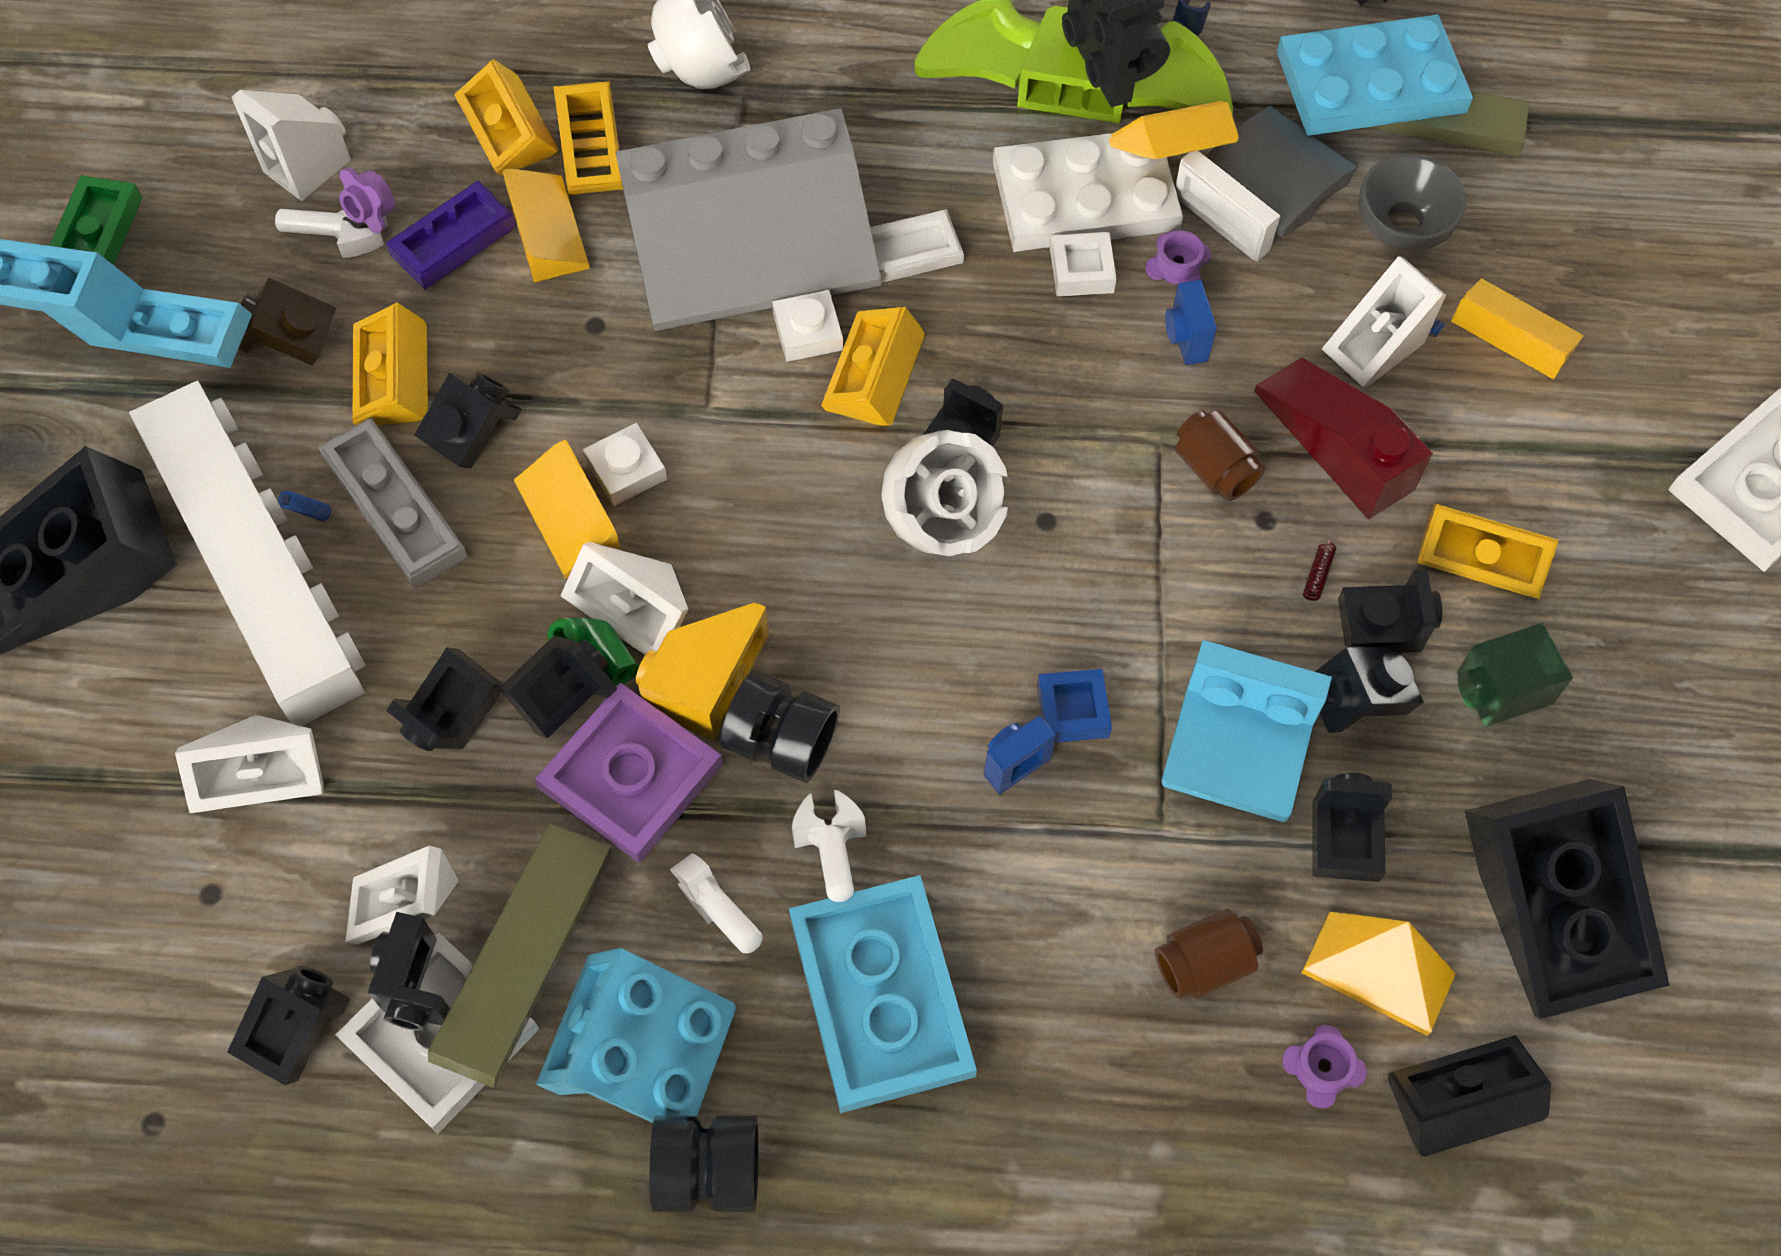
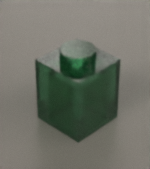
M1543 622L1474 645L1456 672L1458 675V688L1464 702L1469 708L1476 709L1485 727L1554 704L1573 679Z

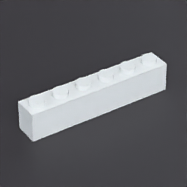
M197 380L130 411L129 414L277 703L290 723L303 726L366 694L355 674L356 671L366 667L348 632L337 638L335 637L328 622L338 618L339 615L322 583L309 588L302 574L313 569V566L296 535L286 540L281 536L277 526L288 522L271 488L258 493L252 480L263 474L246 442L234 447L228 435L239 429L222 397L210 402Z

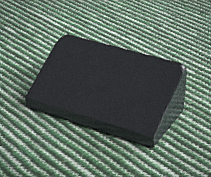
M1516 1035L1388 1073V1082L1412 1142L1421 1156H1429L1540 1122L1549 1115L1551 1082Z

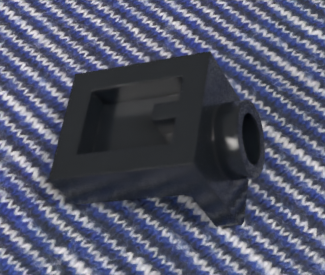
M951 379L944 388L943 406L923 435L941 430L971 433L977 435L993 447L1000 437L1003 405L995 400L985 389L975 385L967 386L956 379Z
M1427 569L1413 570L1406 585L1343 587L1338 597L1345 648L1399 647L1401 653L1422 652L1434 629L1439 628L1442 622L1441 596L1438 591H1431Z
M296 966L294 969L263 976L227 1053L283 1085L296 1082L306 1066L327 1018L344 1013L350 998L332 988V979L313 968Z

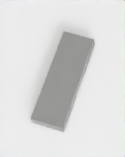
M372 418L318 447L326 464L414 589L468 558L462 543Z

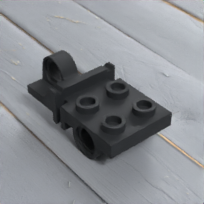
M1164 0L1068 1L1067 12L1062 16L1065 38L1071 47L1077 46L1085 60L1086 73L1090 83L1094 88L1100 87L1111 108L1131 102L1135 82L1156 73L1166 63L1170 55V45L1157 25L1161 23L1162 19L1158 9L1164 8Z

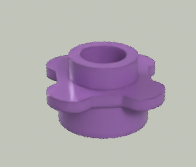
M350 167L341 170L340 179L344 185V190L340 193L339 199L346 215L356 223H366L373 233L378 234L384 231L386 224L382 217L391 213L394 209V197L388 184L374 171L367 170L358 175Z
M1181 230L1164 233L1158 237L1156 242L1157 253L1154 258L1147 261L1145 270L1150 278L1154 280L1165 279L1172 284L1201 280L1199 272L1203 265L1210 262L1211 250L1193 233Z
M1331 1025L1317 1027L1313 1037L1301 1047L1290 1046L1282 1056L1284 1070L1288 1074L1297 1076L1307 1090V1101L1312 1106L1320 1109L1332 1106L1335 1102L1336 1094L1348 1086L1359 1087L1367 1076L1364 1062L1357 1058L1353 1047L1342 1037L1341 1032ZM1321 1060L1327 1061L1331 1067L1330 1071L1322 1072L1318 1068V1062Z

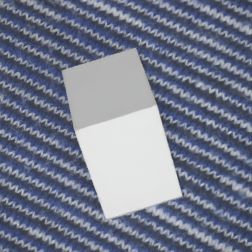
M1398 256L1323 346L1322 350L1362 387H1368L1426 342L1446 294L1406 259Z

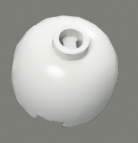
M658 0L656 2L651 17V26L655 40L648 43V48L662 73L665 74L673 70L685 84L698 89H713L728 84L750 71L746 54L742 52L736 55L730 45L734 42L732 34L736 31L719 0Z
M941 430L915 437L896 451L885 470L881 496L886 519L899 538L922 552L943 556L976 552L996 536L1007 516L1008 507H1002L1004 497L1002 477H1008L1006 467L995 449L975 434Z

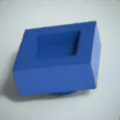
M1202 280L1178 283L1173 308L1167 309L1165 314L1168 338L1172 344H1179L1185 365L1208 362L1217 327Z
M1103 669L1038 675L1037 690L1041 717L1056 734L1054 743L1110 737L1112 724Z
M1040 715L1023 727L1019 723L1007 726L988 745L989 750L986 755L984 777L996 792L1001 795L1051 760L1056 734Z

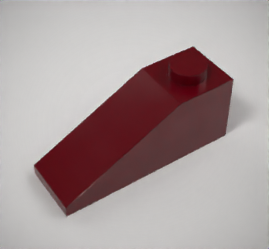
M1303 357L1258 383L1255 387L1254 392L1368 520L1415 491L1433 453L1390 407Z

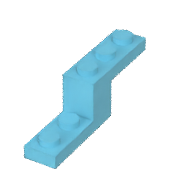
M0 239V305L43 311L92 346L231 368L252 316L241 304L143 289L97 252Z

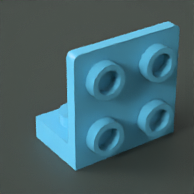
M1202 640L1163 772L1162 785L1175 791L1280 822H1286L1292 813L1312 728L1327 699L1332 677Z
M622 948L590 954L587 956L536 1085L558 1095L587 1093L652 1123L655 1115L697 1116L733 1019L736 1006L732 1001Z

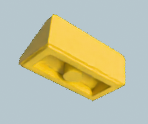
M492 59L454 94L498 175L503 176L502 170L521 169L550 158L559 151L518 75L495 59Z
M1217 101L1141 116L1111 134L1112 137L1108 139L1110 146L1147 158L1160 159L1236 143L1239 140V135L1228 102Z
M519 169L502 170L533 282L590 269L562 175Z
M1482 278L1463 296L1451 320L1454 324L1553 380L1584 337L1581 333Z
M397 302L353 324L352 424L357 426L369 418H372L377 426L412 423L423 420L428 411L427 325L421 317Z
M906 307L857 312L821 404L825 411L881 426H891L893 424L925 335L921 326Z
M566 439L552 446L514 479L517 489L565 579L569 578L583 544L593 542L621 550L615 528Z
M1432 504L1416 563L1540 599L1559 540L1439 504Z

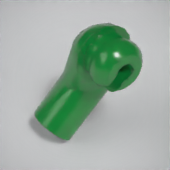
M564 617L557 619L550 625L547 632L548 641L553 636H558L578 643L581 640H586L592 644L609 663L610 667L605 671V674L614 685L619 683L625 684L637 675L639 665L615 629L608 622L590 618Z

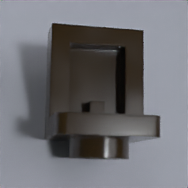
M268 277L257 297L246 293L241 303L252 316L238 350L248 353L256 341L313 366L322 350L336 307Z

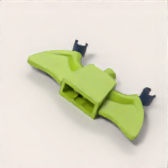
M978 0L961 9L941 24L922 46L914 61L915 74L922 78L980 77L1015 88L1019 83L1017 107L1118 124L1121 121L1123 104L1111 108L1100 87L1094 88L1090 83L1086 73L1085 60L1077 46L1071 47L1065 38L1062 16L1067 12L1068 7L1054 5L1047 8L1042 21L1038 22L1018 13L1014 8L1012 0ZM1178 0L1172 21H1169L1160 29L1170 45V55L1166 63L1156 73L1135 82L1133 98L1131 102L1127 103L1128 107L1159 106L1176 110L1223 101L1228 102L1233 114L1232 98L1224 72L1208 47L1197 37L1203 31L1211 7L1210 2H1207L1202 8H1194L1189 6L1190 0Z

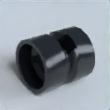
M753 670L741 683L729 707L721 732V747L753 761H759L764 756L770 757L772 769L808 783L820 767L832 741L839 719L840 705L806 691L793 697L791 696L789 684ZM776 717H779L780 720L776 729L772 728Z
M655 1115L651 1134L649 1170L650 1203L653 1212L693 1211L700 1199H707L715 1212H756L759 1167L757 1116H716L709 1128H703L697 1116Z

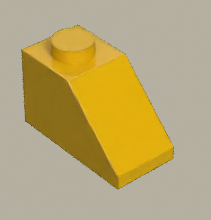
M754 602L668 631L657 651L649 650L639 666L636 684L639 686L641 698L683 728L714 741L725 721L737 690L750 673L769 636L766 607Z

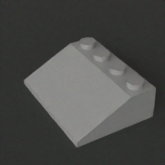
M841 108L615 152L654 331L773 308L772 301L829 290L832 296L882 286L854 150Z

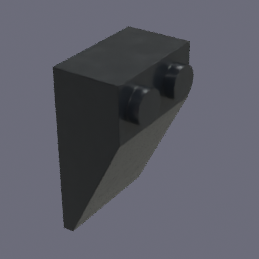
M85 446L0 516V654L131 602L177 566L142 470Z
M1588 779L1465 810L1480 878L1535 1017L1542 1019L1670 985L1624 786Z

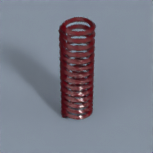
M1328 541V544L1318 545L1316 556L1313 560L1314 563H1312L1310 574L1308 575L1309 578H1307L1305 589L1302 593L1303 597L1307 600L1316 601L1321 598L1324 584L1326 583L1329 569L1337 550L1334 543Z

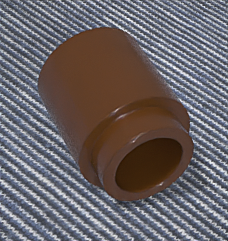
M1204 410L1199 411L1189 417L1177 432L1180 440L1175 448L1176 453L1213 494L1221 493L1228 501L1235 500L1249 491L1265 472V467L1258 460L1260 452L1221 410L1208 414Z
M1224 909L1167 935V943L1155 948V957L1161 975L1172 994L1178 999L1189 994L1195 998H1200L1257 972V956L1263 953L1260 936L1251 920L1246 916L1238 918L1230 909Z

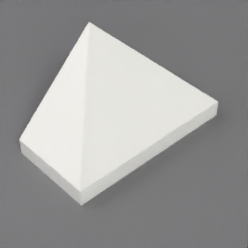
M593 542L583 544L561 593L562 598L592 619L608 622L622 640L644 655L651 649L657 651L667 632L680 628L688 611L671 564Z
M254 715L177 748L175 752L189 813L323 794L325 789L312 729L260 715Z
M429 845L353 877L345 942L358 945L377 938L383 931L389 932L396 911L424 919L434 916L459 882L442 849Z

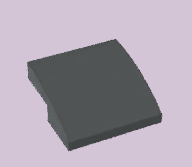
M1272 106L1259 111L1236 128L1239 135V140L1236 143L1215 147L1206 155L1209 160L1280 215L1276 234L1281 238L1311 220L1319 203L1347 186L1357 169L1356 165L1313 135L1307 136L1305 129Z

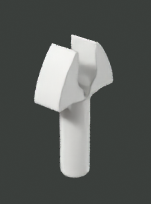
M279 209L275 216V225L280 232L335 236L338 239L337 245L343 258L359 256L384 245L381 232L376 234L369 228L358 229L360 226L367 224L352 221L344 210L331 213ZM382 217L385 221L386 227H389L386 217Z
M834 790L837 814L832 818V824L826 825L823 819L815 816L812 794H809L799 806L792 823L794 847L815 845L819 848L828 898L834 902L847 901L853 896L854 887L845 843L851 838L867 836L865 817L860 808L849 797L838 790Z
M691 853L670 869L680 881L677 884L707 924L713 921L742 953H751L760 946L763 939L762 933L722 891L710 867L700 857Z

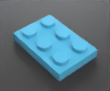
M1439 14L1281 36L1279 40L1277 55L1307 136L1463 114L1468 112L1473 99Z
M921 875L855 891L853 896L844 902H834L828 898L789 908L790 920L840 1113L976 1077L977 1069Z

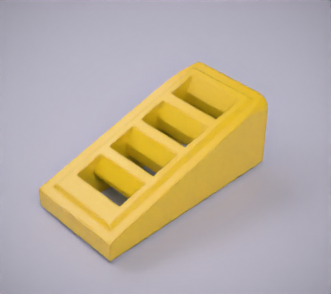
M610 81L554 86L568 195L623 190L615 153L619 151ZM602 113L603 119L570 122L569 116ZM605 131V137L572 140L571 135ZM606 148L608 151V155L574 157V152ZM610 166L611 174L577 178L576 170Z

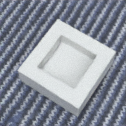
M1109 232L1052 235L1050 253L1056 296L1114 293L1117 279Z
M829 290L772 301L773 316L786 362L843 350V336Z
M637 423L583 449L587 465L613 507L667 480L663 463Z

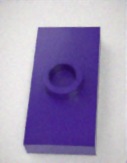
M477 180L387 241L386 245L390 256L426 290L517 226L514 214Z

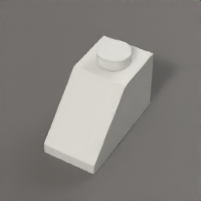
M239 90L232 96L262 171L300 201H303L351 161L343 136L346 134L345 128L338 117L328 108L322 107L318 109L299 94Z

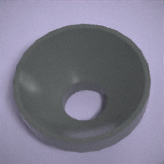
M1419 155L1392 156L1378 162L1364 177L1359 193V213L1369 231L1381 241L1402 249H1427L1443 243L1456 230L1464 216L1466 194L1459 179L1443 164ZM1396 211L1409 212L1418 219L1420 226L1414 230L1399 229L1392 224L1389 215Z

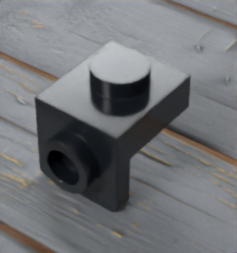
M476 372L474 378L449 373L414 436L457 466L471 469L500 417L516 420L522 409L505 398L509 391L507 387L483 373Z
M553 636L498 689L538 735L549 738L593 694L608 699L617 690V687L605 674V671L610 667L609 663L592 644L586 640H581L578 643Z
M446 647L411 700L393 699L386 711L403 724L400 728V733L409 742L423 750L433 751L435 748L463 749L501 694L498 688L502 683L460 649Z
M1346 647L1315 671L1332 677L1327 699L1320 711L1321 718L1329 733L1342 732L1363 716L1407 715L1424 703L1414 682L1412 668L1403 658L1399 647Z
M1342 773L1333 778H1326L1312 801V876L1371 882L1381 881L1386 874L1384 810L1392 799V784L1373 782L1370 776L1361 773Z
M397 911L390 931H383L378 936L373 947L370 970L374 975L367 993L380 1009L386 1012L384 1020L413 1031H425L428 1023L442 1025L450 1010L442 996L420 990L437 938L424 918Z

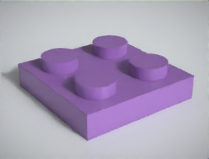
M619 683L617 690L608 699L606 698L535 778L539 790L640 864L723 766L722 755L625 685Z

